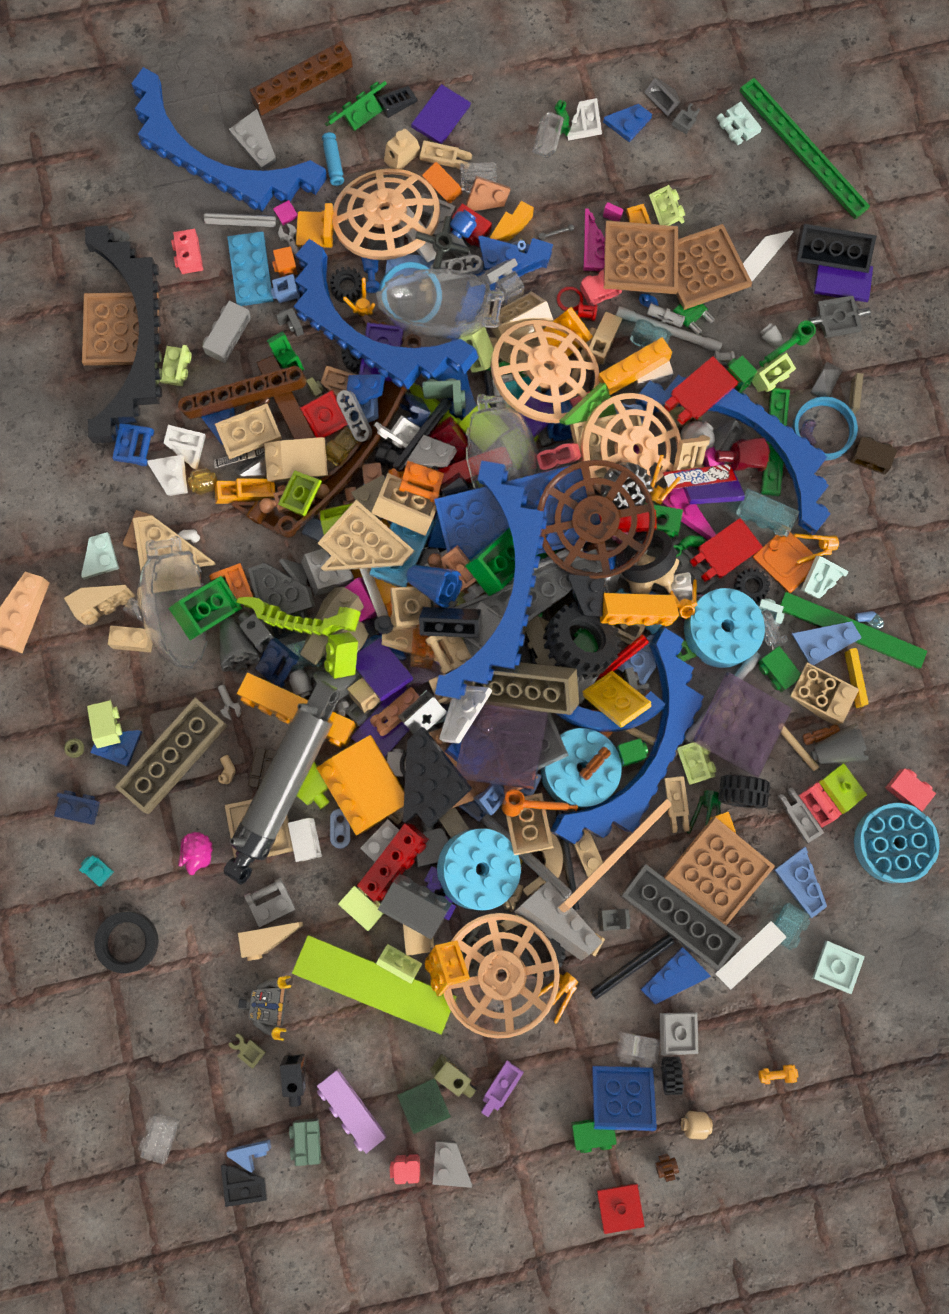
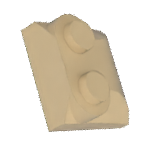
M415 587L391 588V623L394 628H419L421 607H431L430 599Z

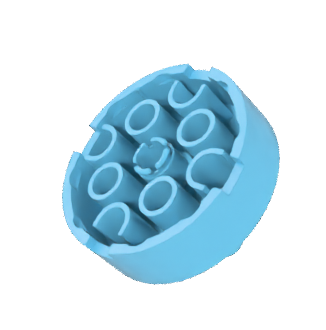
M730 588L716 589L697 600V606L694 607L695 614L684 621V635L692 653H695L705 664L718 668L738 665L753 656L760 648L765 634L764 618L758 605L748 595ZM721 625L727 629L726 632L722 629Z
M577 728L561 734L560 736L569 756L540 769L542 783L548 794L557 802L575 806L577 804L578 809L591 807L608 799L616 790L621 778L622 766L616 747L606 736L592 729ZM602 747L608 748L611 755L604 759V763L595 773H592L593 775L589 780H584L579 775L577 764L586 768V765L598 754Z
M891 803L876 807L864 815L855 831L854 849L861 866L874 878L888 883H906L926 875L936 862L939 854V837L931 819L919 811L918 808L905 803ZM895 838L899 841V848L893 844Z
M469 829L453 836L445 844L439 855L437 874L444 893L452 902L467 909L490 910L504 904L513 895L520 880L521 864L519 855L514 856L512 843L504 835L491 829ZM478 864L481 866L482 870L479 874H477L476 872V866Z

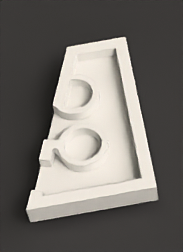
M467 686L465 696H461V700L452 698L439 739L443 742L459 744L492 690L489 687Z

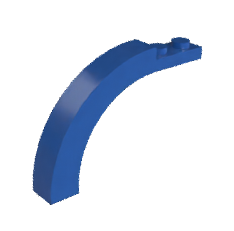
M650 691L645 697L651 701V707L622 728L602 712L588 710L577 706L571 715L556 714L579 728L592 729L597 732H618L637 727L649 721L664 708L665 703Z

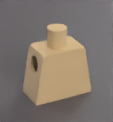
M407 129L398 131L396 136L386 144L384 162L391 169L404 168L421 153L417 139Z

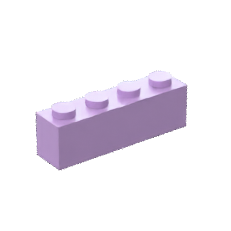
M339 1069L317 1085L319 1088L317 1093L323 1101L327 1099L331 1105L329 1107L330 1111L336 1118L340 1117L343 1122L341 1126L348 1135L351 1133L356 1139L353 1142L360 1152L363 1150L367 1154L386 1138V1133Z

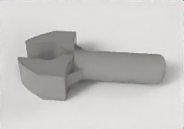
M287 223L290 231L289 235L283 232L281 226L278 235L280 241L285 240L288 242L293 255L296 257L299 249L294 236L297 235V231L293 225Z
M225 685L218 686L219 693L225 704L224 709L220 710L222 715L232 720L229 715L231 707L235 709L237 717H240L242 710L240 704H235L231 701Z

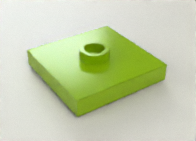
M844 763L819 782L842 815L867 796Z

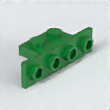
M377 81L370 86L371 90L368 93L363 91L357 95V100L354 103L347 102L342 106L343 110L340 113L335 111L327 117L329 121L325 123L326 127L342 116L345 117L353 131L383 111L373 94L387 85L385 81L382 83Z

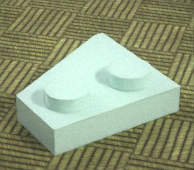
M816 556L801 591L815 598H821L829 588L837 584L836 581L839 578L846 576L849 571L821 556Z

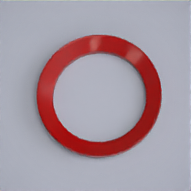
M565 287L557 295V304L563 311L569 309L560 301L561 294L566 290L577 292L580 302L583 303V295L575 287ZM579 304L575 307H572V309L574 311H577L579 308Z

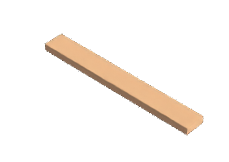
M668 799L661 803L558 907L562 912L569 910L672 806Z

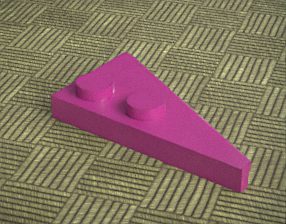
M585 209L583 270L602 271L604 269L605 238L601 230L598 229L593 214L589 209Z
M683 487L674 488L668 493L660 506L682 509L681 522L707 540L716 535L697 505L689 504Z

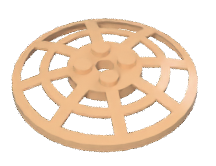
M389 168L368 172L350 182L337 197L333 207L334 213L332 214L335 234L345 248L364 258L389 260L406 256L426 243L425 241L415 239L411 243L395 249L394 238L406 234L412 228L432 236L439 223L440 204L435 190L427 180L410 171ZM383 175H403L409 178L406 180L390 177L384 178ZM369 178H377L375 180L365 183L358 189L353 188L354 186ZM418 180L429 189L433 199L421 198L420 193L412 184ZM384 182H394L400 185L394 190L385 188ZM374 184L378 186V190L371 194L363 192V190ZM408 188L416 198L405 199L401 193ZM346 194L352 195L348 203L347 212L337 216L341 200ZM356 198L364 199L363 207L353 210ZM417 205L413 218L406 215L407 206ZM423 205L434 206L433 217L427 229L418 223L422 215ZM384 206L389 207L388 209L381 210ZM364 214L367 222L361 228L356 223L354 217ZM349 219L352 228L358 233L353 242L348 240L342 233L338 223ZM401 221L407 224L400 230L392 232V227ZM372 226L384 228L385 234L372 233L369 230ZM365 237L373 240H386L388 250H370L360 247V244Z
M530 320L515 324L501 335L491 355V373L500 395L516 411L536 421L560 423L559 420L567 414L561 413L560 402L570 400L577 393L582 399L588 394L582 388L586 378V369L594 370V388L600 383L598 379L599 367L588 345L576 333L554 322ZM533 325L535 332L525 335L519 341L509 336L516 329ZM541 326L557 329L568 336L563 338L555 333L544 332ZM538 337L540 346L532 349L524 343ZM546 337L554 338L562 343L558 348L548 345ZM573 340L585 350L591 362L583 360L580 352L572 344ZM503 342L514 346L510 355V365L499 367V352ZM568 347L573 351L578 361H570L564 353ZM519 349L528 354L526 363L516 364ZM544 364L551 365L552 370H548ZM571 368L580 369L578 383L569 376ZM519 371L527 372L532 380L529 386L523 381ZM512 373L516 383L524 391L518 400L507 389L501 375ZM565 382L573 388L569 393L559 396L558 387L562 386ZM538 386L551 389L552 396L543 395L535 390ZM532 396L540 401L553 403L554 414L538 412L524 404Z
M636 393L616 395L599 404L588 417L581 436L580 451L582 461L590 460L589 441L592 432L602 436L600 443L602 460L614 463L630 462L645 468L649 476H651L649 468L654 462L658 463L660 456L658 455L657 444L665 441L666 457L665 459L663 458L662 468L659 471L656 482L662 478L663 472H666V470L673 471L674 465L670 463V438L675 437L678 449L679 440H681L680 433L669 412L654 399ZM632 398L647 401L646 411L638 409L625 410L620 400ZM614 404L619 414L615 415L608 422L605 429L594 425L602 411L609 405ZM654 406L669 421L672 427L671 430L666 431L662 423L653 416ZM629 415L643 416L642 426H633ZM622 419L626 429L621 431L619 435L611 432L613 426ZM651 421L660 429L661 435L654 437L649 431ZM608 439L615 442V454L610 457L607 455ZM634 444L639 447L638 454L633 451ZM589 466L591 478H598L595 473L596 470L605 467L606 471H608L610 468L606 466ZM593 484V487L601 494V484Z
M488 914L467 923L451 941L457 940L460 950L467 954L464 962L468 973L472 958L480 963L478 976L470 977L468 981L448 986L444 992V997L449 1009L466 1028L485 1037L511 1038L533 1029L550 1011L559 986V964L550 941L536 925L512 914ZM496 920L514 921L525 925L527 929L522 937L512 933L499 932ZM488 922L491 931L490 935L481 938L472 947L462 941L471 930ZM534 932L545 943L551 955V962L541 963L537 951L529 943ZM501 939H511L518 942L513 953L503 951ZM493 940L495 952L490 953L486 957L478 952L479 948ZM525 948L532 955L536 965L525 967L520 959ZM502 969L507 973V978L504 981L498 979V972ZM554 970L553 989L550 999L546 1004L538 997L543 985V972ZM537 973V984L532 993L525 987L527 975ZM480 984L481 989L486 994L480 1003L474 997L470 986ZM463 987L467 999L475 1007V1010L468 1018L457 1006L451 989ZM520 993L528 1001L522 1007L513 1011L511 999ZM492 999L503 1000L504 1013L487 1009ZM533 1004L542 1011L531 1023L514 1030L513 1017L523 1014ZM481 1014L495 1019H505L506 1032L490 1031L474 1023Z

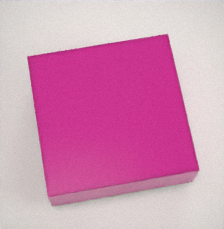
M289 200L273 208L282 226L298 218V214Z
M607 202L603 217L620 222L624 210Z

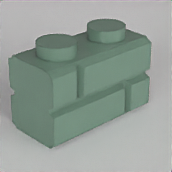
M319 1119L295 1120L293 1126L289 1127L290 1139H294V1147L290 1149L291 1160H295V1166L320 1164Z

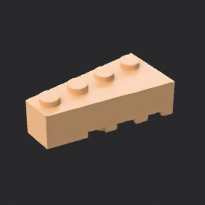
M24 572L1 605L0 647L23 653L49 586V582L45 578Z

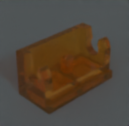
M416 625V629H413L410 667L432 669L434 652L425 641L430 636L420 635L419 625Z

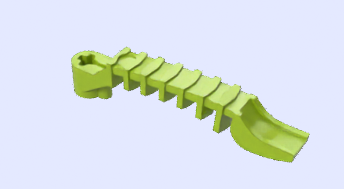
M240 597L236 601L239 604H243L244 607L254 609L257 618L271 626H277L281 629L286 628L290 631L295 630L299 633L305 632L310 635L314 633L318 636L325 635L328 637L340 629L355 632L361 612L358 610L339 607L337 615L328 619L324 618V620L316 618L313 620L307 617L302 618L289 615L281 611L279 607L269 605L259 598Z

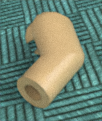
M229 755L220 758L224 767L222 774L218 777L221 784H229L236 772Z

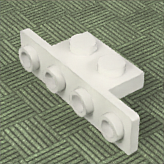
M402 415L391 431L378 422L375 423V427L378 429L377 433L385 439L387 437L393 439L392 442L399 448H402V446L406 448L420 430L418 425L410 422Z

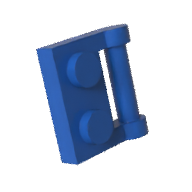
M120 424L113 460L147 466L148 460L146 458L154 429ZM143 434L139 457H136L134 454L138 435Z

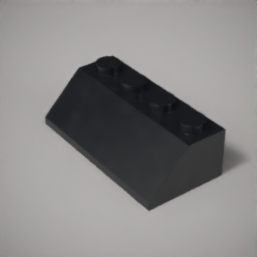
M803 224L800 226L797 241L796 261L869 273L877 235Z

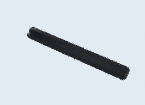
M447 398L441 400L393 464L396 471L402 472L405 469L406 461L423 435L429 437L450 409L452 403Z
M670 935L664 936L592 988L590 993L594 999L600 998L673 945L674 940Z

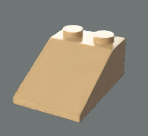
M325 438L282 440L264 443L267 481L287 482L290 480L294 470L314 478L328 476Z
M542 793L524 796L525 800L544 801ZM523 808L517 816L511 817L506 815L514 856L554 848L546 809Z
M303 922L238 933L241 957H247L248 961L261 959L262 954L268 953L303 927Z

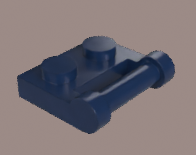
M273 638L270 640L255 669L271 681L272 684L283 689L284 681L293 665L297 664L299 657L277 638ZM286 657L287 661L279 676H277L276 673Z

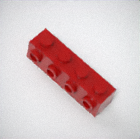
M405 823L357 886L373 901H383L394 880L399 874L402 875L406 869H409L414 864V858L425 850L429 839L413 824Z

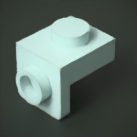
M762 599L757 604L761 612L774 616L770 627L774 628L778 623L781 624L784 618V613H782L784 607L775 604L774 600Z

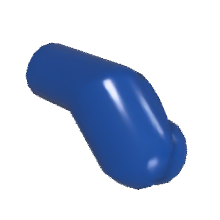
M645 293L639 296V301L643 306L649 308L651 303L659 306L655 297Z

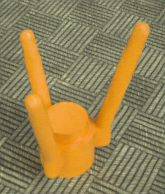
M362 278V298L357 300L356 306L347 297H343V300L352 308L353 313L357 312L360 316L365 314L372 315L375 303H372L370 306V302L366 298L365 278Z
M663 455L659 457L650 485L653 487V492H650L651 498L660 505L681 479L677 477L665 489L659 485L656 488L654 487L662 465Z
M794 534V537L819 540V547L824 550L797 560L798 564L814 559L816 556L831 555L832 550H837L839 546L838 537L835 535Z
M696 579L693 580L692 600L682 599L679 601L675 596L677 608L684 619H688L691 615L695 614L694 607L697 606Z
M568 972L564 975L559 974L558 987L560 990L556 995L553 1005L564 992H568L557 1013L554 1023L559 1021L572 994L577 989L575 986L578 981ZM554 980L541 989L539 996L553 987Z

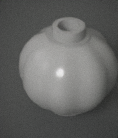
M704 420L701 422H689L681 430V440L699 438L700 435H706L710 437V442L706 449L712 448L715 443V435L712 432L713 427Z

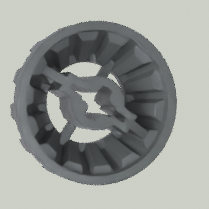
M630 462L618 463L637 475L645 484L649 493L653 492V487L650 486L652 478L647 474L645 468ZM610 468L605 474L604 479L616 482L622 472ZM628 477L622 487L629 493L632 499L638 496L641 497L634 503L635 507L644 505L646 502L644 495L640 493L638 485ZM601 484V496L606 497L612 487ZM618 492L612 502L618 510L629 508L626 499Z

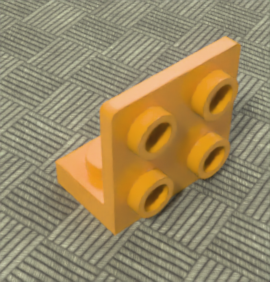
M325 203V210H322V212H298L297 246L302 247L308 239H311L321 247H333L334 226L332 214L334 210L332 203Z
M572 307L553 321L576 333L585 343L593 338ZM551 327L543 329L544 332L555 333L563 338L568 336L564 332ZM546 337L548 345L558 348L562 343L554 338ZM573 340L572 344L577 349L581 347L580 344ZM568 347L564 353L568 357L573 351Z
M457 940L435 945L425 960L426 971L431 976V987L436 992L437 997L441 996L449 985L465 982L470 979Z

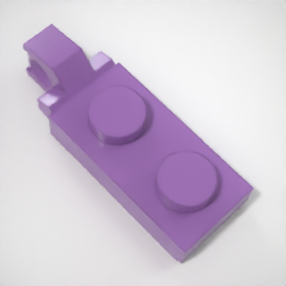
M506 1060L485 1093L483 1101L486 1104L481 1113L489 1117L493 1109L498 1111L504 1105L524 1072Z

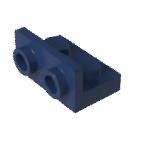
M64 790L63 794L57 792L59 800L54 817L91 825L95 824L100 802L94 800L95 796L83 794L81 798L75 796L76 792Z

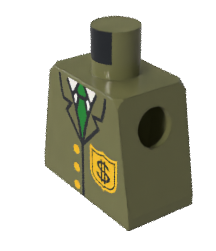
M441 1054L430 1068L434 1079L458 1097L463 1093L468 1098H471L477 1088L470 1083L471 1079L468 1074L445 1055Z

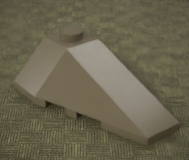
M334 587L323 600L316 619L324 620V618L328 619L337 615L339 607H348L361 612L364 606L359 596L347 588ZM340 629L331 635L343 633L345 630ZM314 633L312 635L308 634L300 655L316 665L326 653L328 637L325 635L318 636Z

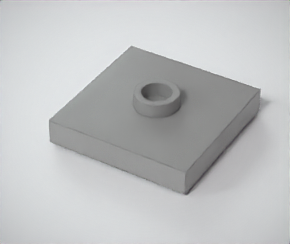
M697 1012L660 1013L661 1055L698 1054Z

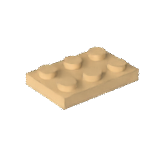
M268 404L215 424L229 459L264 446V443L282 439Z

